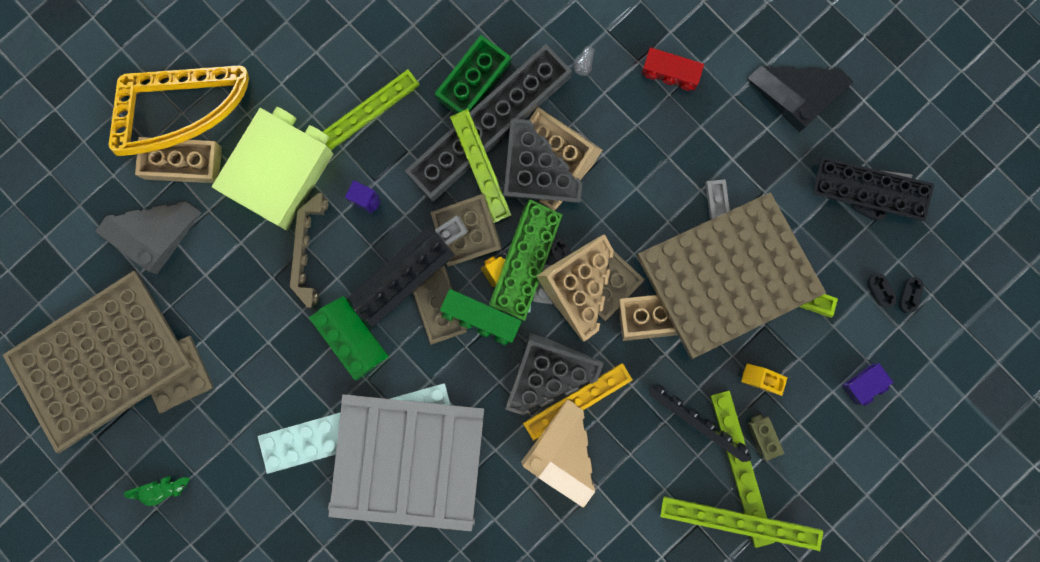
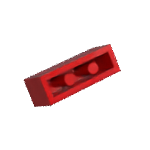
M650 47L641 74L651 80L659 79L667 85L675 84L681 86L683 90L695 91L704 64Z

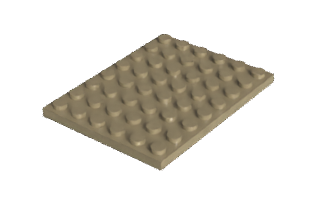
M771 192L637 254L647 277L691 360L826 294Z
M135 270L3 354L6 363L56 453H61L193 367L146 285Z

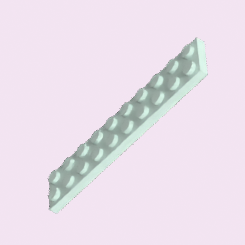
M445 383L390 398L394 400L451 405ZM340 413L259 435L258 440L267 474L335 455Z

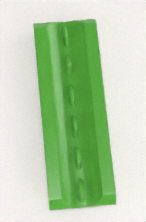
M529 199L527 201L493 292L490 307L523 321L526 320L539 283L536 276L543 272L562 214Z

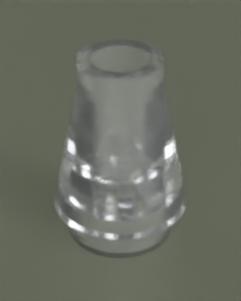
M586 46L574 63V71L581 76H587L592 70L595 53L592 47Z

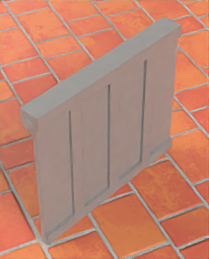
M342 394L328 517L472 531L473 525H475L474 506L484 408Z

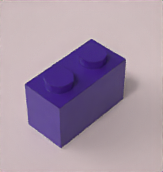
M353 180L345 198L352 205L372 214L373 210L376 211L380 205L379 195L375 190Z
M874 363L842 386L856 405L866 406L874 401L873 397L878 393L881 395L890 389L888 386L894 382L880 363Z

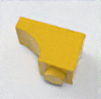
M746 364L741 382L782 396L788 377L763 367Z

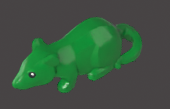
M171 476L160 479L161 483L159 484L158 481L126 491L124 492V497L137 499L147 506H155L167 497L181 495L190 479L182 477L175 482H170Z

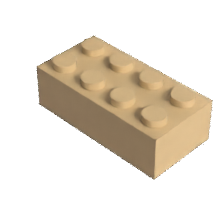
M139 137L138 141L150 138ZM187 140L168 148L137 154L135 175L144 180L214 183L220 174L222 146L215 141Z

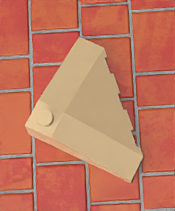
M537 107L530 118V121L535 125V131L540 137L544 136L552 146L551 150L558 158L561 157L569 166L568 170L574 178L581 180L603 150L539 107ZM539 200L554 211L562 203L561 201Z
M605 234L551 265L536 276L546 294L583 342L597 333L600 327V323H597L598 312L603 311L605 296H602L604 284L608 285L610 270L607 269L609 258H613L614 253Z
M567 399L521 463L524 468L584 508L595 493L594 484H592L591 460L587 452V431L584 430L583 424L585 417L584 411Z

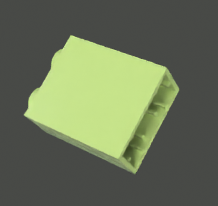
M276 107L271 114L259 108L213 183L212 188L288 231L297 216V210L305 203L332 158L333 153L325 145L329 137L322 131L309 125L304 133L293 127L296 118L287 111Z

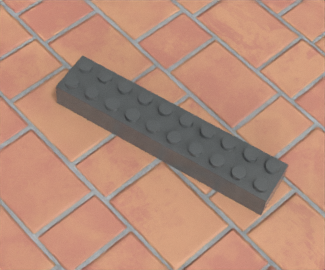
M547 44L470 112L486 154L510 133L511 118L525 120L537 107L543 104L571 78L572 70ZM453 127L405 170L407 176L432 203L471 169L455 128Z

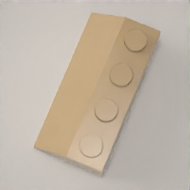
M657 295L619 299L622 341L678 335Z

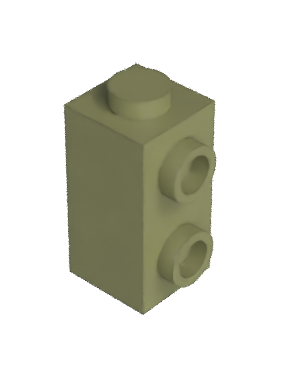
M762 414L752 417L751 422L747 423V426L761 459L768 461L785 454L770 418L762 417Z

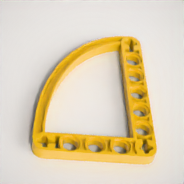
M228 66L121 75L117 80L109 148L116 156L136 155L168 148L204 133L221 122L239 104L248 87L249 75L247 70L243 66ZM225 74L223 79H216L218 75ZM200 76H207L205 80L198 81ZM182 77H188L185 82H179ZM169 78L167 83H160L162 79ZM150 79L148 84L142 85L144 80ZM234 86L229 96L221 105L191 125L162 136L131 142L137 92ZM130 96L127 101H121L123 97ZM124 111L128 112L126 116L119 117L120 113ZM126 127L124 132L117 133L119 128Z

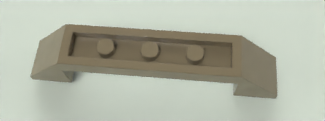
M322 193L315 195L297 210L290 281L291 289L311 309H315V305H318L319 293L313 288H302L306 281V274L303 272L304 266L307 265L308 256L305 252L310 241L309 235H307L308 228L311 227V217H309V214L324 215L325 210L328 209V199Z

